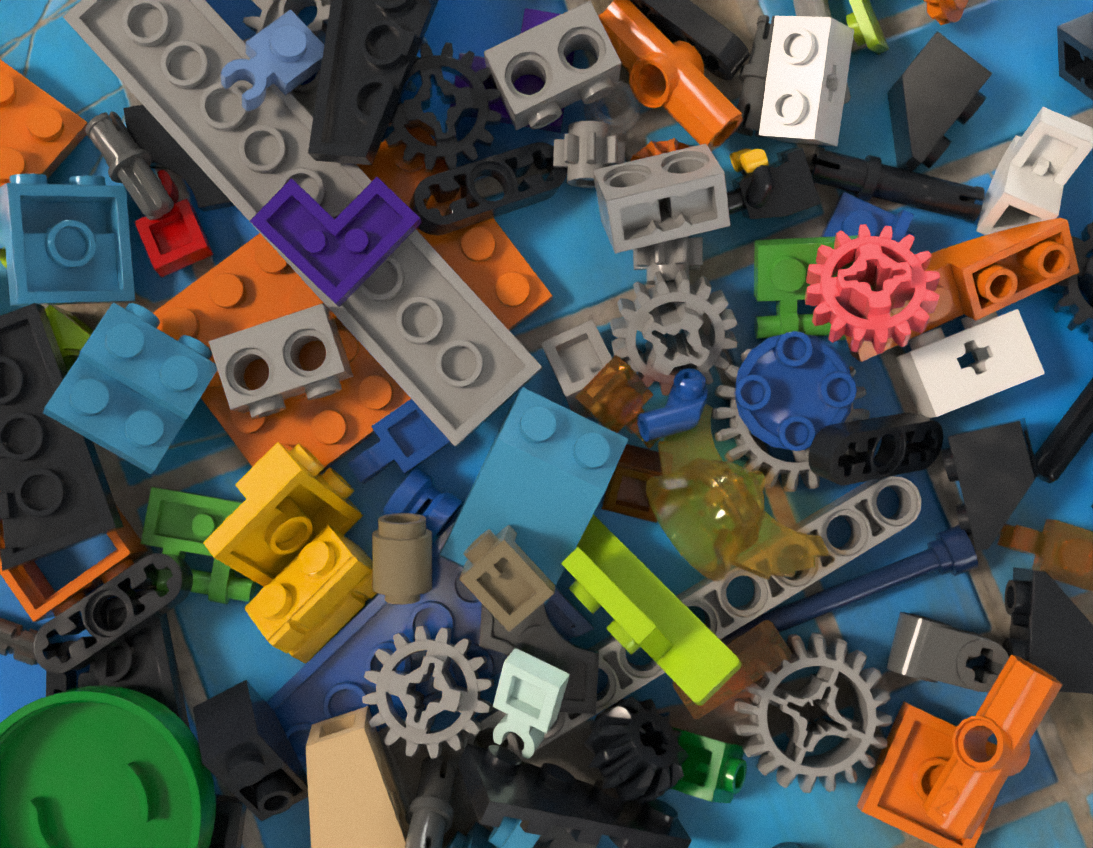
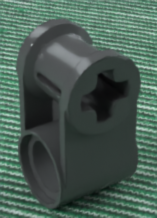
M900 612L886 668L924 681L934 683L939 681L977 692H989L1008 661L1009 656L1000 644L975 632L955 628L950 624L927 617ZM981 654L986 657L983 667L974 666L971 669L966 666L969 656L978 657Z

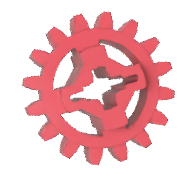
M863 224L859 227L856 239L851 240L847 234L839 231L835 236L834 249L821 244L817 251V264H809L806 283L810 284V286L806 287L805 305L817 306L814 309L812 318L815 326L824 325L828 322L831 324L829 341L834 343L843 335L851 337L850 345L853 352L859 351L863 341H872L876 353L882 354L887 339L892 338L900 347H904L910 339V329L923 333L930 318L927 313H934L940 295L933 291L937 288L940 274L936 271H925L932 257L929 251L919 252L915 255L911 252L915 237L909 234L898 243L891 240V226L886 225L881 231L880 236L876 237L871 236L867 225ZM853 262L850 268L841 269L846 264ZM911 300L905 309L890 317V311L893 308L904 307L905 301Z

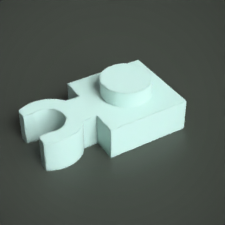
M515 648L504 661L493 703L494 708L506 713L493 731L494 743L501 745L510 732L516 733L524 742L522 757L526 759L531 758L542 743L545 733L547 734L557 720L570 674Z

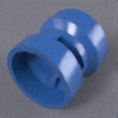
M416 467L397 488L382 512L386 515L394 513L419 514L430 500L433 501L422 514L426 517V529L432 531L433 543L456 514L463 501L450 491H439L433 486L432 477L419 467Z

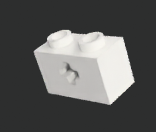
M775 16L759 130L760 136L787 143L838 146L854 29L832 17Z
M1018 309L1001 316L994 312L976 321L967 316L961 319L965 329L963 331L945 337L940 327L908 341L912 351L895 357L918 415L926 418L938 417L1045 374ZM971 352L975 362L961 369L957 358Z

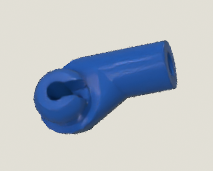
M692 368L679 371L674 377V386L671 388L666 406L638 414V429L645 442L689 431L699 423L708 397V390L705 386L706 379L703 373Z

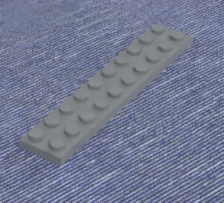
M81 0L63 16L70 26L249 222L291 178L334 219L372 182L356 164L315 161L308 154L313 117L291 93L285 96L275 84H272L266 89L264 102L258 108L246 111L242 107V94L251 89L253 85L244 80L235 82L227 89L221 85V71L227 63L236 59L250 60V58L246 55V44L206 0ZM416 229L340 307L260 232L455 447L459 446L542 370V366Z

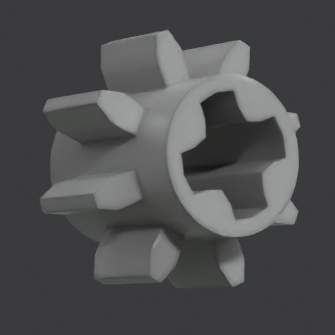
M573 122L569 124L568 134H565L564 139H554L553 167L567 168V184L571 186L595 188L593 170L625 162V142H619L616 135L611 136V125L604 122Z
M687 236L633 249L634 270H646L647 284L655 285V272L659 271L665 277L666 283L675 281L679 270H685L690 282V270H699L700 266L703 265L702 237L689 238Z

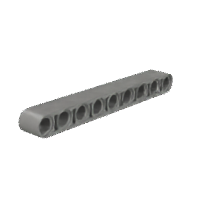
M889 476L866 481L696 583L676 597L687 607H700L705 614V625L719 639H722L909 526L917 519L921 511L922 499L919 490L911 481L903 477ZM887 486L892 488L899 498L897 512L889 518L883 517L877 508L878 494ZM841 516L849 523L851 536L845 545L835 548L828 541L827 527L831 520ZM793 545L801 553L802 566L800 571L794 576L783 577L776 566L777 557L785 547ZM738 576H748L754 586L753 597L746 605L734 607L728 602L726 596L729 582ZM613 635L608 636L588 649L599 651L598 668L608 675L606 687L597 694L596 714L666 673L654 660L645 665L630 663L625 657L626 649ZM492 706L490 712L481 713L475 719L482 726V731L486 728H495L506 713ZM559 712L557 720L547 734L545 733L542 743L536 750L596 714ZM467 732L465 747L467 743L478 746L476 741L477 735ZM510 732L507 736L509 744L506 749L514 752L520 759H523L522 750L524 749V742L518 734Z

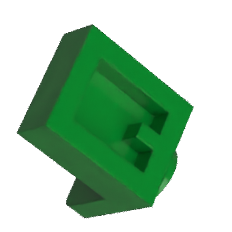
M672 726L673 730L684 732L678 740V745L687 752L689 757L681 766L684 776L670 789L710 802L731 803L733 795L740 792L747 772L746 761L742 759L744 754L742 746Z

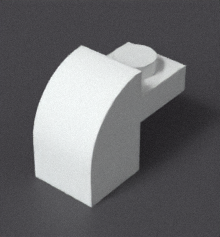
M1042 107L1023 136L1016 135L1002 157L983 200L976 231L988 235L1031 223L1056 219L1059 216L1065 183L1093 148V128Z

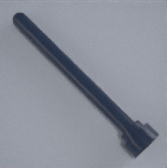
M956 525L936 533V540L927 544V550L764 613L720 640L731 651H734L935 571H938L941 575L949 572L954 576L960 575L978 567L975 549L965 530H961L960 525Z

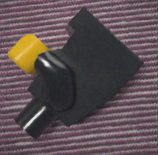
M744 148L730 153L729 156L736 172L741 171L742 176L732 180L734 190L727 192L729 215L741 211L743 217L748 219L782 217L819 205L820 201L803 148H790L776 153L778 160L769 165L766 153L762 149L751 150Z

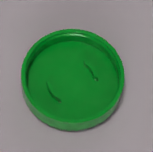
M106 685L86 686L40 698L18 709L0 723V848H209L216 814V796L212 773L202 764L199 742L194 734L174 712L162 703L147 695L122 687Z

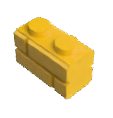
M328 524L310 543L303 547L301 552L268 585L259 591L245 606V611L273 647L286 654L289 653L292 657L306 664L365 606V602L368 599H372L377 594L373 590L372 560L359 545Z

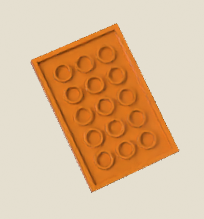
M420 127L414 129L406 128L418 141L436 146L431 135ZM384 140L381 142L373 165H356L371 181L378 177L409 207L418 184L429 176L448 171L445 160H436L432 173L426 172L425 157L420 155L408 165L403 162L406 146L402 143L397 147L389 148ZM461 188L455 199L443 203H438L434 195H431L426 208L428 210L437 208L441 215L444 216L453 201L462 199ZM494 218L444 235H430L416 228L509 331L553 299L552 294ZM259 233L154 311L153 314L160 320V324L157 327L160 331L177 341L182 335L191 336L204 343L211 350L208 341L322 304L323 301ZM334 314L333 316L354 376L340 381L341 391L314 400H308L306 393L285 399L286 409L269 416L252 419L250 411L242 413L230 410L217 370L200 397L252 467L277 442L290 451L300 443L324 466V469L320 472L321 474L374 434L375 431L371 427L372 425L411 399ZM311 341L301 349L299 362L304 371L315 370L323 364L326 357V349L323 342ZM212 354V356L210 357L209 360L215 363V360H214V357H213V354ZM264 359L254 360L247 366L244 372V380L250 390L258 389L266 383L269 376V367Z

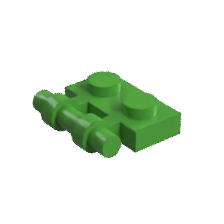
M858 235L849 236V238L853 240L856 239ZM835 236L755 240L754 297L757 302L776 301V315L755 316L754 331L756 339L769 338L792 331L814 336H828L829 338L831 324L828 322L824 325L815 326L812 322L813 314L797 313L798 300H805L806 287L810 286V284L806 283L809 264H817L818 248L822 244L834 249ZM853 262L846 264L841 269L850 268ZM843 335V336H842L839 340H837V341H844V340H846L845 335Z
M151 487L140 544L163 548L162 554L176 555L184 560L186 552L212 556L203 542L243 502L161 487ZM215 558L212 572L191 569L193 585L190 592L208 595V600L211 602L228 604L230 599L250 602L254 597L256 582L247 578L235 577L234 569ZM155 569L158 579L152 585L157 586L158 591L169 592L166 582L173 576L171 570Z

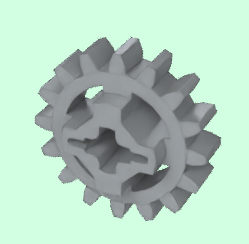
M679 270L675 281L666 283L661 271L655 272V286L647 289L639 281L634 283L636 300L633 302L629 299L620 298L617 303L619 312L624 318L611 319L610 323L612 335L618 337L611 343L615 358H623L621 360L623 374L628 377L638 372L639 385L643 390L650 387L654 381L659 382L662 395L668 396L671 391L675 375L683 369L692 368L700 371L706 379V384H711L713 379L709 369L713 365L720 368H727L729 366L727 356L722 349L737 348L738 343L733 331L729 330L737 325V321L732 309H725L729 303L723 291L718 290L711 293L712 288L709 280L704 276H701L694 285H690L685 270ZM704 312L708 315L711 322L709 336L705 335L703 329L700 328L704 323L702 319ZM637 330L642 332L643 338L647 340L644 354L636 345ZM666 333H668L669 335L667 336V338H665L663 334L665 335Z
M427 626L416 627L415 642H411L404 633L395 634L393 640L397 650L394 653L384 648L378 649L375 652L377 659L383 664L382 669L365 671L364 678L376 684V692L363 696L362 701L365 704H377L379 713L374 715L369 721L370 726L376 727L384 723L387 724L390 730L386 735L384 743L388 746L401 738L407 740L406 756H414L420 749L421 744H427L430 757L437 758L441 755L443 741H447L449 746L455 751L461 749L464 746V741L460 731L464 729L468 733L477 735L481 731L482 726L474 718L475 713H488L493 706L487 700L480 698L481 691L494 686V679L479 678L477 672L487 662L486 657L480 656L470 659L466 653L470 649L472 640L466 637L456 645L451 644V629L447 627H441L435 640L430 638ZM427 650L421 667L412 672L397 670L407 657L416 652ZM451 659L461 668L467 682V688L457 686L449 671ZM431 673H433L432 676L435 677L434 688L442 691V698L429 702L424 710V694L416 691V684L427 681ZM391 695L400 698L408 713L406 721L402 720L396 712ZM443 710L462 713L451 726L438 731H430L431 726L434 725L436 714Z

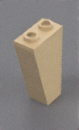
M368 706L312 724L306 743L311 848H405L409 825L405 819L406 810L376 727H371L369 724L372 716Z

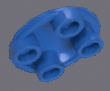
M792 331L769 337L749 352L737 372L734 396L740 418L755 437L775 448L801 451L810 448L815 436L824 427L845 422L851 412L857 388L850 374L849 366L836 348L817 336Z

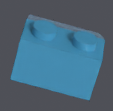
M522 387L504 418L439 556L464 568L468 559L463 553L475 539L488 529L497 535L503 528L510 525L517 533L515 543L556 586L565 570L561 563L576 549L607 489L628 438Z

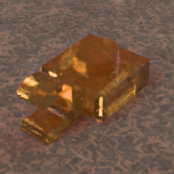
M615 355L575 398L599 425L616 433L624 427L629 433H634L648 449L659 440L645 442L640 435L637 424L638 414L645 412L642 407L653 396L652 392L631 366Z
M1046 519L1043 532L1021 525L1012 526L1005 524L997 545L1034 556L1032 569L1046 571L1054 581L1093 592V531L1052 519Z

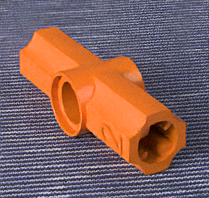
M614 0L603 13L598 15L622 66L629 72V84L632 93L641 104L650 108L662 106L700 145L706 143L711 152L719 148L726 139L735 133L743 121L742 113L704 76V63L694 46L684 41L672 43L630 0Z
M1011 654L976 715L962 720L956 727L952 737L954 753L922 805L927 812L926 815L941 827L954 832L961 838L971 839L1008 776L1020 773L1027 765L1030 757L1029 741L1063 684L1040 667ZM994 733L997 739V750L995 755L989 760L985 745L987 739Z

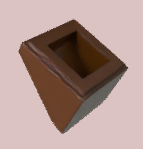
M626 444L607 486L602 509L657 523L671 477L672 456Z

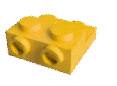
M277 442L235 484L246 500L223 521L203 544L215 559L264 587L328 524L345 535L363 514L349 499L355 490L338 472L329 467L323 474H320L324 466L303 445L298 443L290 451Z

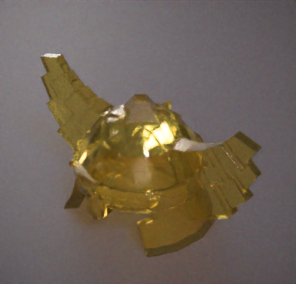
M705 404L699 423L693 429L664 437V441H659L658 450L662 475L651 477L646 482V494L651 509L666 536L687 562L702 575L718 582L725 578L731 566L734 565L767 580L771 575L793 577L795 571L814 569L815 557L828 556L829 552L821 536L807 535L794 531L778 523L764 511L763 490L765 477L762 472L758 470L750 472L738 464L722 460L715 448L711 433V415L713 410L711 406Z

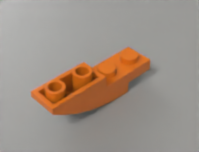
M1056 218L1006 229L931 253L932 257L925 271L939 272L940 280L936 290L933 292L940 296L934 313H927L930 318L923 333L963 314L975 321L1079 273L1068 220ZM906 300L904 307L893 308L890 311V317L905 309L911 300ZM910 329V339L923 334ZM845 335L850 353L858 361L863 362L878 355L873 348L872 341H863L858 352L851 351V337ZM892 338L887 339L884 351L898 344Z

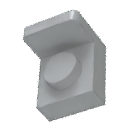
M593 319L541 342L544 353L571 411L585 418H595L609 413L618 403L626 400L627 396L620 373Z

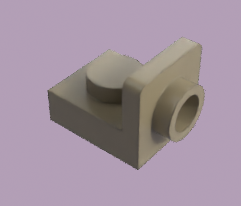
M510 525L503 528L497 535L488 529L468 546L463 553L468 560L459 578L508 632L555 593L556 587L515 543L517 533Z

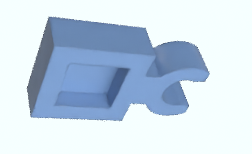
M290 9L245 42L246 55L250 60L236 59L227 63L221 71V85L227 89L237 81L244 80L251 83L253 87L242 94V107L246 111L254 110L264 102L266 89L272 84H275L286 96L321 69L324 44Z

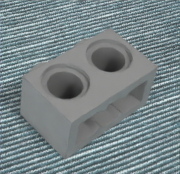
M591 0L484 51L486 68L489 67L491 70L490 79L495 89L500 90V99L516 130L530 125L531 129L542 128L557 120L562 115V108L582 99L584 104H590L604 98L615 89L613 84L619 81L622 65ZM575 50H586L593 54L597 61L587 69H577L567 62L566 57ZM527 74L538 76L545 84L539 92L532 95L518 92L513 85L519 77Z
M706 143L593 170L601 222L615 254L730 226L725 172Z
M323 303L208 341L230 410L242 413L250 411L252 419L269 416L286 409L285 399L306 393L308 400L319 399L342 390L340 381L354 377L333 313ZM311 341H322L326 349V357L323 364L315 370L304 371L299 362L301 349ZM264 359L269 367L268 379L262 387L250 390L244 380L245 369L254 360Z

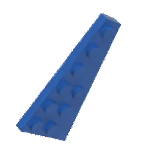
M454 523L432 543V589L427 593L420 594V601L404 605L391 604L385 601V595L378 594L267 701V704L274 710L303 768L307 766L306 743L312 724L366 706L369 707L372 717L379 713L377 704L370 705L362 701L363 696L376 692V684L364 678L365 671L382 669L383 664L375 655L378 649L384 648L393 653L397 650L393 640V636L397 633H404L411 642H415L416 627L427 626L430 638L434 640L441 627L450 628L451 644L456 645L460 640L468 637L472 640V643L466 653L470 659L480 656L486 657L487 662L477 670L479 678L491 679L492 676L502 672L504 661L508 656L479 646L482 603L460 581L459 578L463 567L439 556ZM555 587V593L550 597L545 609L556 630L567 640L593 630L592 624ZM427 650L410 655L399 665L397 670L412 672L421 667ZM451 659L449 671L457 686L467 688V682L461 668ZM431 673L427 681L416 684V691L424 694V710L429 702L442 698V691L434 688L435 677L432 676L433 673ZM391 695L396 712L401 719L406 718L408 713L400 698ZM384 723L380 726H376L377 732L387 727V724Z

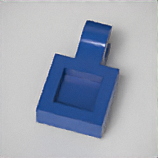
M410 399L371 426L381 441L347 464L360 483L365 484L394 461H396L406 475L451 442L418 405Z

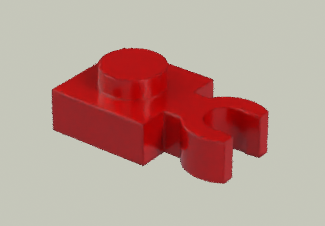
M164 169L158 171L157 174L163 187L173 200L174 206L172 210L156 220H149L145 216L134 221L153 268L161 278L214 255L194 207L187 198L178 202V187Z

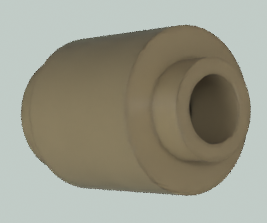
M412 513L383 515L378 518V530L372 533L373 590L376 593L385 595V601L388 603L400 605L416 603L420 601V594L427 593L432 589V531L426 529V517L423 515Z

